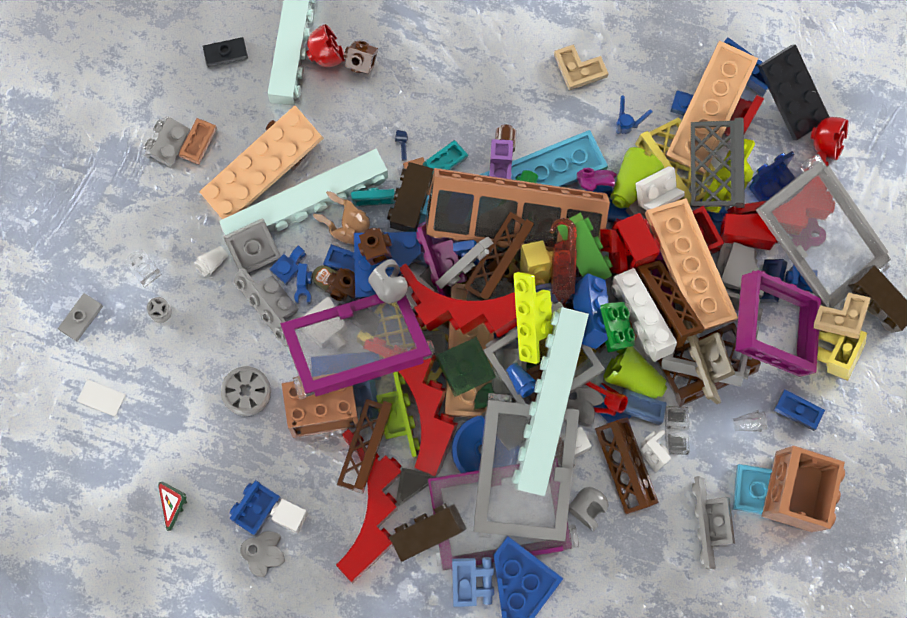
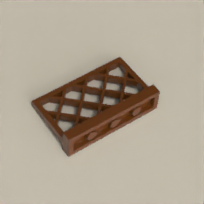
M733 322L698 339L700 341L717 332L722 337L724 333L731 330L735 337H737V327ZM736 339L734 343L723 340L725 346L732 348L729 358L731 363H734L732 364L734 371L737 372L740 360L732 358L736 348ZM690 343L684 344L683 347L675 348L674 358L696 362V360L693 361L682 357L684 351L691 347ZM663 358L656 361L660 369L662 367ZM754 358L752 360L747 359L746 366H751L749 375L758 372L761 365L759 360ZM661 369L676 396L675 400L679 407L705 396L702 389L705 385L699 377ZM676 375L689 379L687 385L678 389L674 382ZM722 382L715 383L717 390L730 385Z

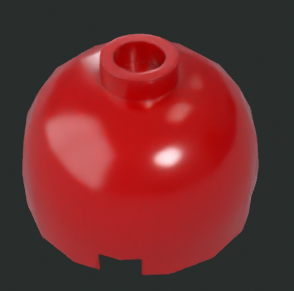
M326 24L312 31L308 37L307 45L309 50L306 53L311 62L316 61L322 67L332 68L341 64L346 59H344V51L341 45L338 46L336 42V35Z
M829 117L822 120L818 127H814L811 132V140H814L815 150L817 152H825L827 159L838 160L844 149V145H842L844 138L847 139L849 121L841 117Z

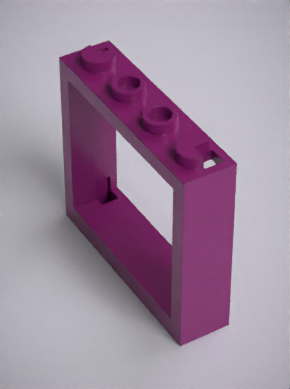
M753 270L751 273L742 275L735 351L799 377L815 374L817 371L819 329L814 328V322L821 306V298L810 294L809 291L797 288L794 284L783 282L778 277H772L766 274L765 271ZM760 290L800 307L796 356L756 340Z

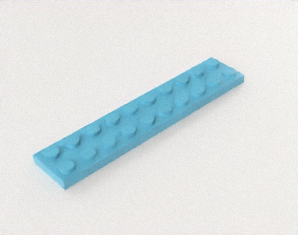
M588 130L512 161L511 180H515L517 176L520 177L523 170H529L538 175L536 182L538 184L565 187L579 181L577 179V172L583 168H592L594 171L607 170L608 165L591 131ZM487 171L480 175L489 176L490 171ZM440 190L438 192L436 214H444L452 196V191ZM429 195L427 196L419 224L426 221ZM481 196L477 216L498 207L502 199ZM473 204L469 210L465 222L471 220Z

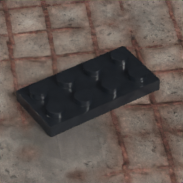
M796 44L790 45L758 65L793 140H799L811 132L814 127L817 128L822 120L830 117Z

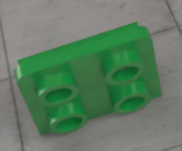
M625 302L602 304L600 309L608 340L605 341L608 353L636 346L634 341L635 333L630 326V314L625 306Z

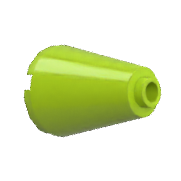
M631 147L627 150L611 193V199L615 206L618 208L630 207L637 200L636 183L664 169L662 162L655 155L651 154L649 157L644 154L646 150L637 147Z
M633 346L617 350L619 354L615 359L612 358L603 374V380L654 399L658 396L662 397L667 390L665 385L666 379Z

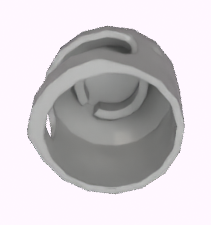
M392 259L386 260L376 267L368 280L380 300L385 303H395L401 300L408 290L406 279L401 276L397 277L400 273V268L396 261ZM394 267L392 275L388 277L385 272L386 268Z
M586 487L571 502L569 512L589 529L595 531L598 524L594 519L599 513H606L609 506L608 500L601 491L593 487Z

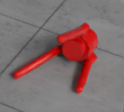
M592 382L585 384L606 395L604 404L607 405V408L594 407V412L615 416L616 412L622 413L626 409L628 404V397L617 392L604 383L600 384L606 390Z

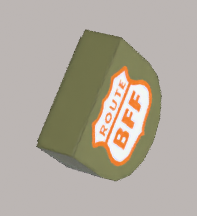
M319 266L312 273L313 282L317 287L326 292L329 286L326 281L331 272L336 273V271L328 266Z

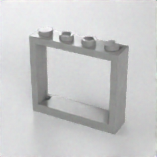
M727 292L734 309L739 311L740 294ZM676 304L675 310L683 312L684 309L681 305ZM759 306L757 318L758 321L761 320L763 309L759 308ZM757 327V330H756V339H757V334H758L759 327ZM674 353L663 357L661 369L698 377L695 369L698 367L696 362L674 358ZM741 353L738 371H734V375L719 382L741 387L743 379L748 380L751 366H746L747 359L752 360V357Z
M560 301L556 304L552 302V315L554 311L557 312L558 308L563 307ZM515 327L507 332L502 339L497 340L495 338L485 345L486 349L483 351L515 402L526 404L522 396L517 394L511 379L494 355L495 352L518 338V331ZM582 344L581 349L593 366L573 379L570 394L605 371L592 349ZM525 416V417H526V419L529 421V420H531V417H532V416Z

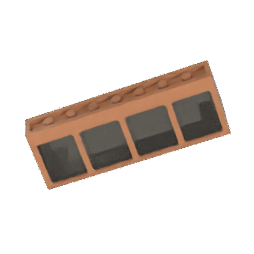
M434 168L426 211V233L434 238L448 237L456 241L474 240L478 243L486 237L493 241L507 216L512 212L523 220L528 219L534 223L522 245L543 240L546 250L549 252L567 248L559 233L557 224L580 212L584 219L589 218L594 228L590 232L594 238L598 236L601 242L600 229H606L610 202L605 193ZM511 219L507 226L509 235L518 233L522 227L520 223ZM504 230L503 234L501 235V237L506 236L505 230ZM507 239L496 243L498 247L502 248L509 246Z

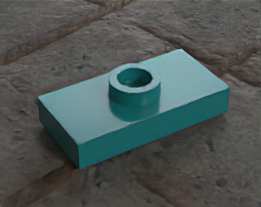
M454 140L423 162L422 166L433 169L452 170L466 160L468 154Z
M368 188L366 191L351 192L352 203L355 207L394 204L395 190Z

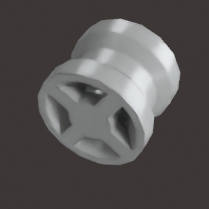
M155 297L147 304V312L155 322L164 323L171 317L172 309L164 298Z

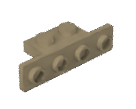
M683 320L687 330L693 328L689 321ZM718 332L700 341L697 334L687 338L691 346L689 353L698 365L695 369L698 377L704 382L705 387L702 388L704 395L708 400L711 399L714 403L720 404L721 400L715 383L735 374L723 339Z

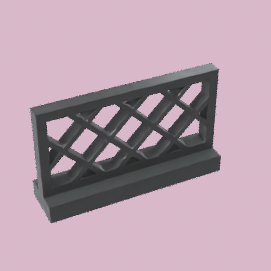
M735 118V121L691 122V207H745L744 118ZM721 127H730V135L724 140L716 134ZM695 128H705L710 133L701 141L695 135ZM712 135L721 142L713 151L705 144ZM701 146L710 153L703 161H700L695 156V152ZM723 146L731 151V155L725 161L716 154ZM712 156L721 163L714 172L705 165ZM724 166L731 172V176L725 182L716 175ZM701 167L710 174L703 182L696 178V172ZM713 177L721 184L714 193L705 186ZM725 187L731 193V201H721L716 195ZM701 188L711 195L706 201H696V193Z

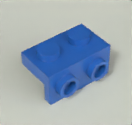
M257 480L253 484L249 483L243 491L245 496L240 503L236 502L230 510V520L256 536L270 515L275 503H278L281 498Z

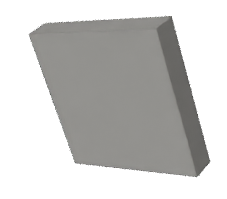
M263 218L223 236L238 270L244 268L247 273H250L281 257Z

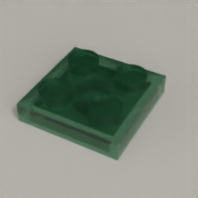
M477 337L435 356L454 397L496 378Z

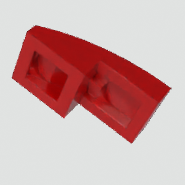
M600 229L601 244L603 246L601 251L609 252V259L613 267L609 268L611 273L621 274L628 271L625 249L618 233L612 229Z

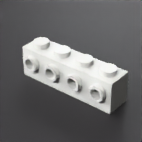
M632 268L614 276L611 286L612 293L615 298H618L619 302H625V306L629 310V320L632 323L633 330L640 337L644 350L650 355L653 362L674 353L677 341L636 270Z

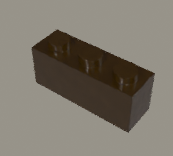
M409 162L407 169H402L400 176L402 184L400 188H396L393 198L396 203L394 208L390 207L387 220H390V228L403 232L417 231L432 184L433 168Z
M875 265L865 267L848 284L853 294L870 297L868 311L882 322L881 325L884 329L891 333L903 331L907 326V299Z
M445 503L433 509L435 514L428 517L424 513L414 519V524L408 526L407 523H404L394 529L396 533L389 538L401 562L467 529L455 504L447 507Z

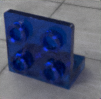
M793 151L788 154L781 153L774 159V163L770 165L766 163L756 171L757 174L752 178L753 181L749 189L759 202L769 200L795 179V176L787 167L795 155Z

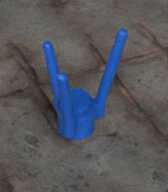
M622 95L620 98L619 118L616 122V133H630L632 128H638V125L653 111L651 109L648 110L638 120L634 121L631 115L624 112L625 96Z

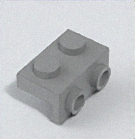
M167 116L156 122L153 128L155 133L152 138L147 140L144 146L146 150L144 156L147 158L151 156L171 167L190 129Z

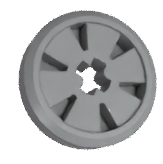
M244 366L236 368L228 373L222 382V400L225 406L236 415H255L261 412L270 400V383L264 373L254 367ZM244 386L246 388L251 387L249 390L251 394L249 396H241L243 393L241 389Z

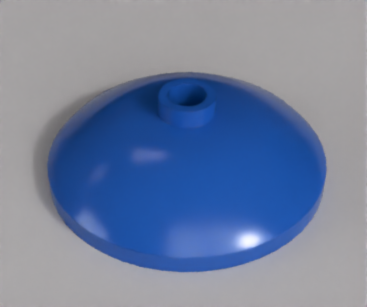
M485 415L467 420L458 428L454 435L452 458L460 473L480 469L481 453L479 452V446L483 442ZM498 418L493 468L516 464L519 454V443L514 430L507 422Z

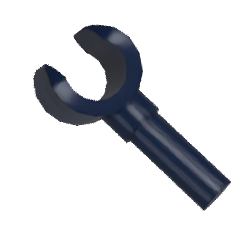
M397 130L395 142L401 143L402 161H406L407 132Z

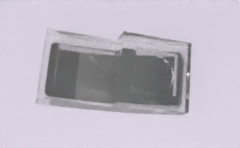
M666 406L665 445L670 454L689 455L688 430L690 422L688 407Z

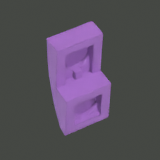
M491 140L489 176L511 179L513 140Z

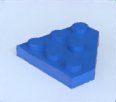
M384 232V234L388 233L392 242V246L389 247L392 255L391 259L396 261L399 267L404 264L409 266L421 255V244L418 242L417 232ZM354 233L356 299L376 295L368 280L374 269L383 263L371 265L366 260V257L361 255L358 244L361 243L359 235L364 233ZM394 267L386 268L385 272L388 277L392 275Z
M507 535L493 554L502 618H535L559 586L563 577Z

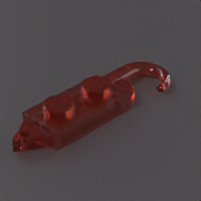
M560 218L553 222L550 233H554L557 226L565 225L568 228L567 240L557 242L553 248L551 293L555 295L558 302L560 301L564 307L571 294H575L577 230L573 221L567 218Z

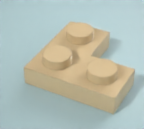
M574 44L554 51V57L568 90L608 77L609 73L601 56L581 62Z
M848 293L843 310L820 306L814 322V328L859 339L870 304V297Z

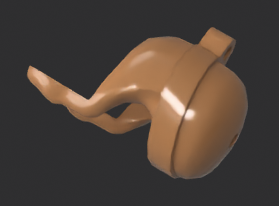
M327 191L326 194L332 201L344 205L342 227L337 229L334 223L322 214L314 213L313 216L317 221L323 222L329 227L332 237L340 242L354 245V233H364L369 229L370 219L361 209L358 210L351 201L338 197L334 192Z

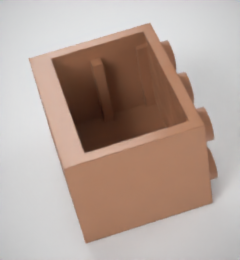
M326 376L313 378V380L320 379ZM301 380L282 383L287 425L293 438L357 427L359 419L353 385L315 397L314 392L305 394Z
M790 446L776 451L761 517L809 532L831 529L836 520L834 512L841 496L839 488L845 476V462L797 446Z

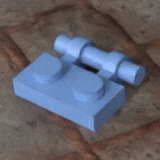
M483 557L481 567H476L475 558L452 559L453 607L477 606L476 597H483V604L485 605L492 604V596L495 594L494 586H492L494 567L492 566L491 557ZM483 576V586L476 587V577Z

